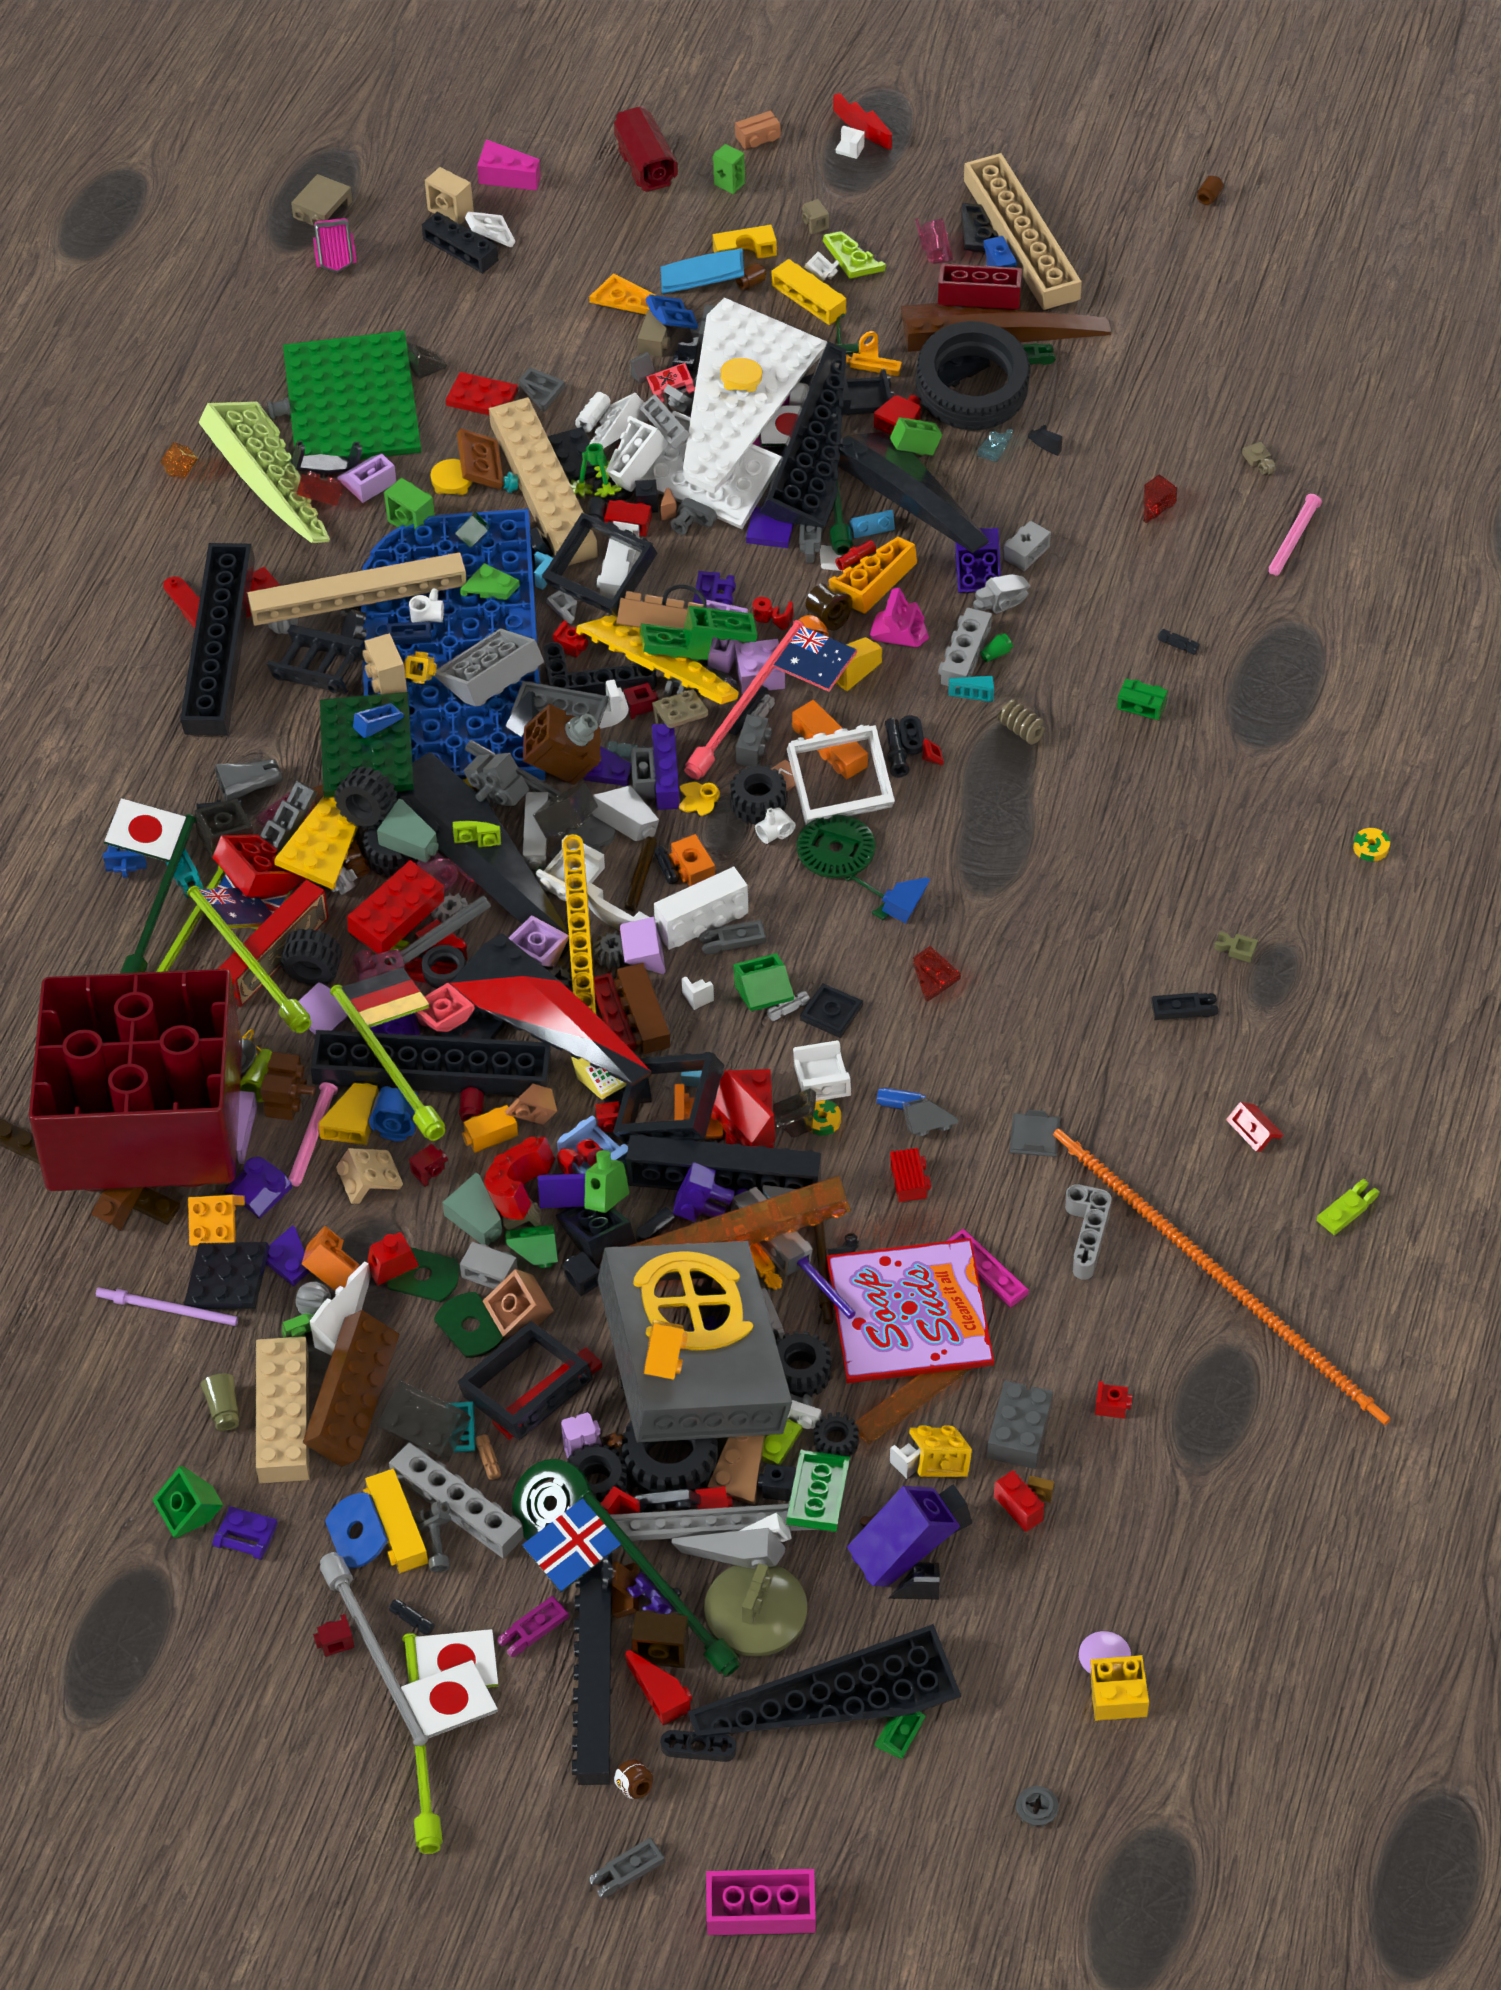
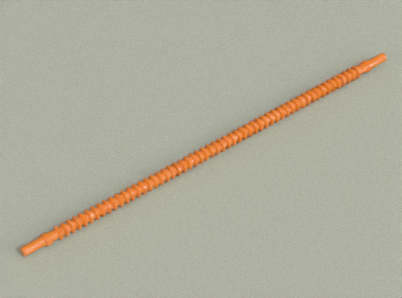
M1060 1128L1055 1130L1053 1136L1068 1148V1152L1071 1155L1078 1157L1079 1162H1084L1083 1165L1085 1167L1089 1166L1088 1170L1093 1171L1094 1175H1098V1179H1103L1104 1184L1108 1183L1109 1188L1113 1187V1192H1118L1117 1195L1119 1197L1123 1196V1201H1127L1128 1205H1132L1133 1209H1137L1138 1214L1143 1213V1218H1147L1148 1222H1152L1153 1227L1157 1226V1230L1162 1231V1235H1167L1168 1240L1172 1239V1243L1177 1244V1248H1182L1183 1253L1187 1252V1257H1192L1193 1262L1197 1261V1265L1202 1266V1270H1207L1208 1275L1212 1274V1278L1217 1279L1218 1284L1223 1283L1222 1287L1228 1288L1227 1291L1229 1293L1233 1292V1297L1238 1296L1237 1300L1243 1301V1306L1248 1305V1310H1253L1254 1315L1258 1314V1319H1263L1264 1324L1268 1323L1269 1328H1274V1333L1279 1332L1278 1336L1284 1337V1342L1289 1341V1346H1294L1295 1351L1299 1350V1355H1305V1360L1310 1359L1309 1363L1311 1365L1315 1364V1369L1320 1368L1321 1374L1326 1373L1325 1377L1331 1378V1383L1336 1382V1387H1341L1342 1392L1346 1391L1347 1397L1352 1396V1401H1357L1362 1410L1369 1411L1383 1425H1387L1390 1422L1391 1417L1374 1403L1372 1397L1364 1395L1363 1389H1357V1384L1352 1385L1353 1381L1351 1379L1347 1380V1375L1342 1376L1341 1370L1336 1371L1337 1367L1331 1366V1361L1326 1362V1357H1321L1320 1352L1316 1353V1348H1310V1343L1305 1344L1306 1340L1304 1338L1300 1339V1334L1295 1335L1294 1329L1289 1330L1290 1326H1285L1284 1320L1279 1321L1280 1317L1274 1316L1275 1313L1273 1311L1269 1312V1307L1264 1308V1303H1259L1258 1298L1254 1299V1294H1249L1248 1289L1244 1290L1243 1285H1238V1280L1233 1281L1234 1277L1228 1276L1229 1273L1227 1271L1223 1272V1267L1218 1268L1219 1264L1213 1263V1258L1208 1259V1254H1203L1202 1249L1198 1250V1245L1193 1246V1241H1188L1187 1236L1183 1237V1232L1178 1233V1228H1173V1223L1168 1224V1219L1163 1220L1164 1216L1158 1215V1210L1153 1211V1206H1148L1149 1203L1146 1201L1143 1202V1197L1138 1198V1193H1134L1133 1189H1129L1128 1184L1124 1185L1123 1180L1119 1181V1176H1114L1112 1171L1109 1172L1108 1167L1104 1168V1163L1099 1164L1100 1160L1095 1159L1093 1154L1090 1155L1089 1150L1085 1151L1078 1141L1074 1142Z

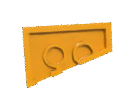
M613 273L589 296V303L646 315L650 309L645 299L649 294H655Z

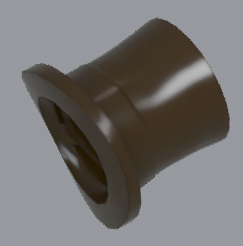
M819 584L808 594L806 609L808 612L820 617V620L828 630L835 631L840 629L848 620L852 609V597L847 593L837 594L828 585Z

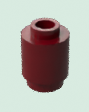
M470 1087L461 1092L459 1115L463 1122L474 1116H480L483 1113L484 1094L479 1089Z

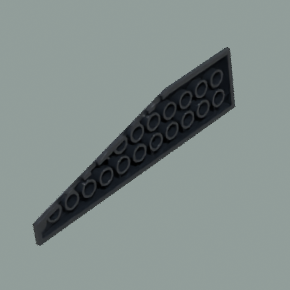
M431 752L413 762L414 790L398 791L395 798H397V801L398 799L403 800L436 832L438 849L520 923L523 924L532 915L569 935V929L558 915L555 907L546 896L545 891L536 880L521 853L515 847L490 804L486 800L478 801L476 799L477 792ZM478 821L500 826L501 845L478 847L477 841L455 843L453 822ZM569 939L565 945V948L560 958H562L570 949Z

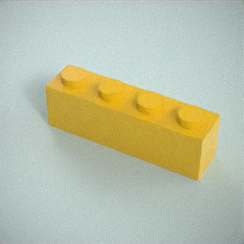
M788 259L771 271L772 286L826 324L831 325L843 313L846 314V298L828 284L823 283L813 274L801 268L799 264Z
M394 1468L365 1478L367 1488L363 1489V1493L370 1494L388 1539L387 1544L390 1550L387 1551L391 1565H396L399 1573L428 1564L425 1546Z

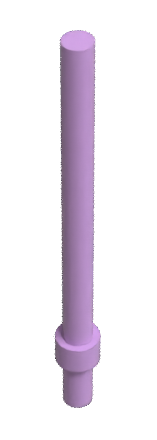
M98 1287L96 1290V1297L113 1300L116 1304L125 1305V1303L232 1326H237L238 1324L237 1316L128 1294V1291L121 1289L114 1291Z

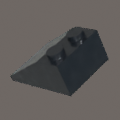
M585 1206L571 1207L556 1214L557 1220L580 1252L586 1254L595 1266L601 1264L605 1248L637 1246L631 1222L613 1207L606 1213L585 1209Z

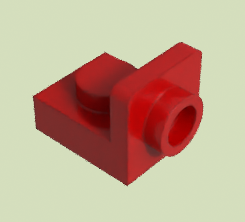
M619 1101L595 1104L598 1127L603 1132H613L620 1109Z

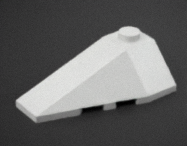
M633 393L611 404L599 421L601 427L596 429L595 433L597 435L591 440L590 444L599 443L604 449L618 440L622 432L626 431L629 416L646 423L648 418L640 409L644 401L636 393Z
M364 1262L349 1276L346 1287L339 1286L335 1291L336 1296L332 1300L327 1298L310 1320L315 1348L332 1356L344 1318L362 1310L371 1278L369 1263Z

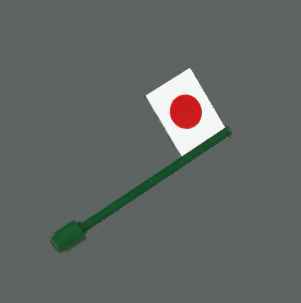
M780 406L760 433L761 447L786 445L801 406ZM837 480L838 492L832 507L835 525L830 529L832 549L837 555L843 556L853 547L850 526L844 524Z
M122 798L104 844L169 862L135 953L126 956L120 974L143 973L148 966L144 959L146 949L197 818L192 814L182 816Z

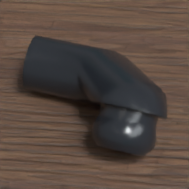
M854 1233L846 1234L843 1245L838 1248L828 1249V1255L855 1252L859 1247L857 1235Z

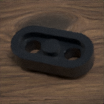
M913 715L904 716L899 722L902 747L908 754H919L923 751L924 740L921 720Z

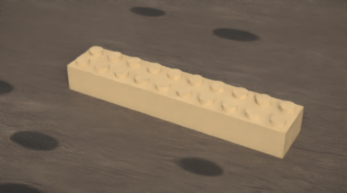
M1002 153L965 163V184L976 202L982 204L990 219V224L996 230L998 237H1004L1017 262V268H1022V277L1041 308L1046 310L1080 300L1082 281Z
M529 397L489 408L491 428L512 473L518 475L520 490L539 530L547 538L553 552L552 558H554L579 516L584 512ZM592 530L587 534L569 565L598 557L597 539Z

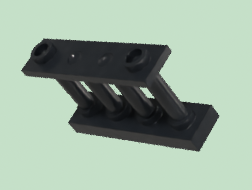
M291 624L287 632L293 643L280 663L267 662L272 676L277 680H286L329 690L332 693L347 694L348 690L342 679L354 660L360 659L365 661L363 656V650H366L364 641ZM300 647L310 648L299 667L290 666ZM318 651L328 652L317 671L307 670ZM336 656H346L334 676L325 674Z

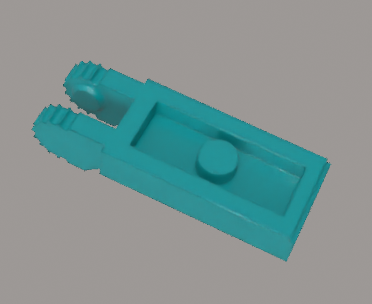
M184 849L174 879L177 885L181 887L185 897L189 898L187 895L189 887L186 883L193 881L200 890L204 889L196 867L186 849Z

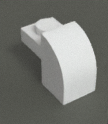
M615 680L606 681L608 703L599 726L600 729L618 724L627 716L629 711L624 692H622L621 688H617Z

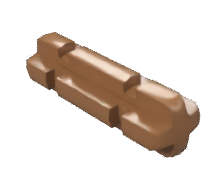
M488 1435L477 1436L475 1439L488 1479L491 1481L499 1479L501 1471Z

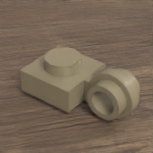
M1262 442L1243 448L1242 454L1251 467L1258 466L1262 475L1266 474L1268 476L1275 471L1276 467L1271 459V454Z

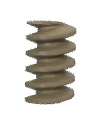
M1016 699L1010 700L998 713L997 721L1007 726L1009 730L1014 731L1016 735H1020L1023 740H1026L1031 745L1037 743L1045 732V727H1042L1044 720L1042 718L1037 719V714L1035 713L1030 714V709H1024V705L1018 704Z

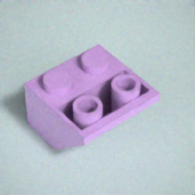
M383 454L370 457L338 476V480L364 503L396 482L395 466Z

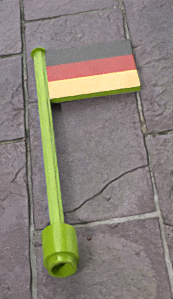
M403 967L344 987L334 985L330 990V994L339 1002L415 1111L413 1116L414 1123L425 1138L431 1141L440 1139L445 1134L444 1122L432 1106H424L370 1030V1027L429 1008V1003Z

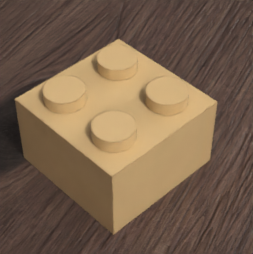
M441 167L425 179L427 207L430 212L435 214L438 211L459 224L466 220L465 216L468 212H474L471 183L466 179Z
M390 633L365 640L366 650H363L365 662L368 663L365 665V670L368 678L372 677L373 679L372 686L374 692H379L381 695L407 692L404 664Z

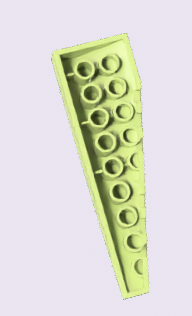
M207 403L199 424L242 479L280 518L311 543L329 542L330 538L322 521L317 519L318 512L310 504L312 501L311 497L305 493L306 487L299 472L295 470L291 463L292 457L284 449L286 444L283 439L279 438V429L259 403Z

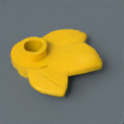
M690 782L679 786L680 791L686 796L680 803L679 809L687 813L697 811L700 816L707 815L714 809V803L720 798V791L713 783L702 785L698 782Z

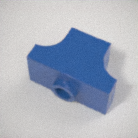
M1003 236L984 240L987 266L1017 268V262Z

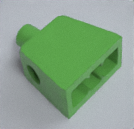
M602 1150L596 1153L597 1163L586 1170L585 1209L606 1213L629 1195V1188L624 1163L612 1160L611 1152Z

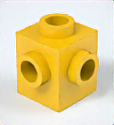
M415 651V655H408L404 661L405 678L412 679L413 683L425 684V681L431 680L432 676L436 674L437 664L434 663V657H428L427 652ZM421 663H424L423 671L419 668V665Z

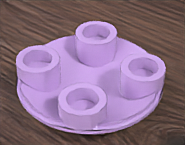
M1108 1631L1095 1632L1084 1639L1079 1649V1660L1083 1668L1090 1674V1659L1131 1656L1127 1642L1121 1636Z

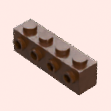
M644 963L617 969V979H614V985L617 993L621 992L622 997H620L623 1010L628 1011V1025L630 1029L634 1028L635 1030L633 1036L636 1046L641 1047L643 1054L670 1048V1033Z

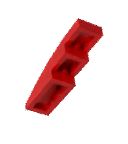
M841 93L833 95V110L846 124L853 129L864 131V137L888 150L892 149V133L873 110L866 113L857 102L849 104Z

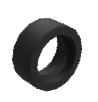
M450 945L433 947L426 952L422 959L424 979L431 987L436 989L446 983L450 984L466 965L463 953L458 948ZM442 960H450L458 965L457 969L449 974H437L431 971L432 965Z

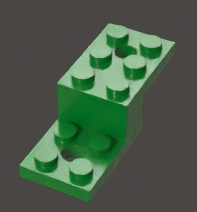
M688 606L684 628L641 623L640 637L643 652L650 655L663 654L673 658L687 657L692 660H708L713 637L720 640L733 639L743 643L756 642L757 630L753 613Z

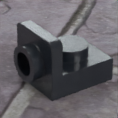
M537 527L531 529L529 532L532 536L530 540L532 561L535 563L534 554L537 551L552 556L553 552L542 532Z

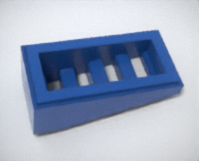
M392 703L355 713L353 728L366 738L401 720L404 714Z

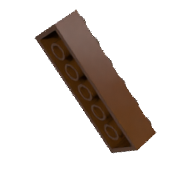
M363 1310L344 1318L303 1440V1444L340 1467L359 1460L400 1335Z

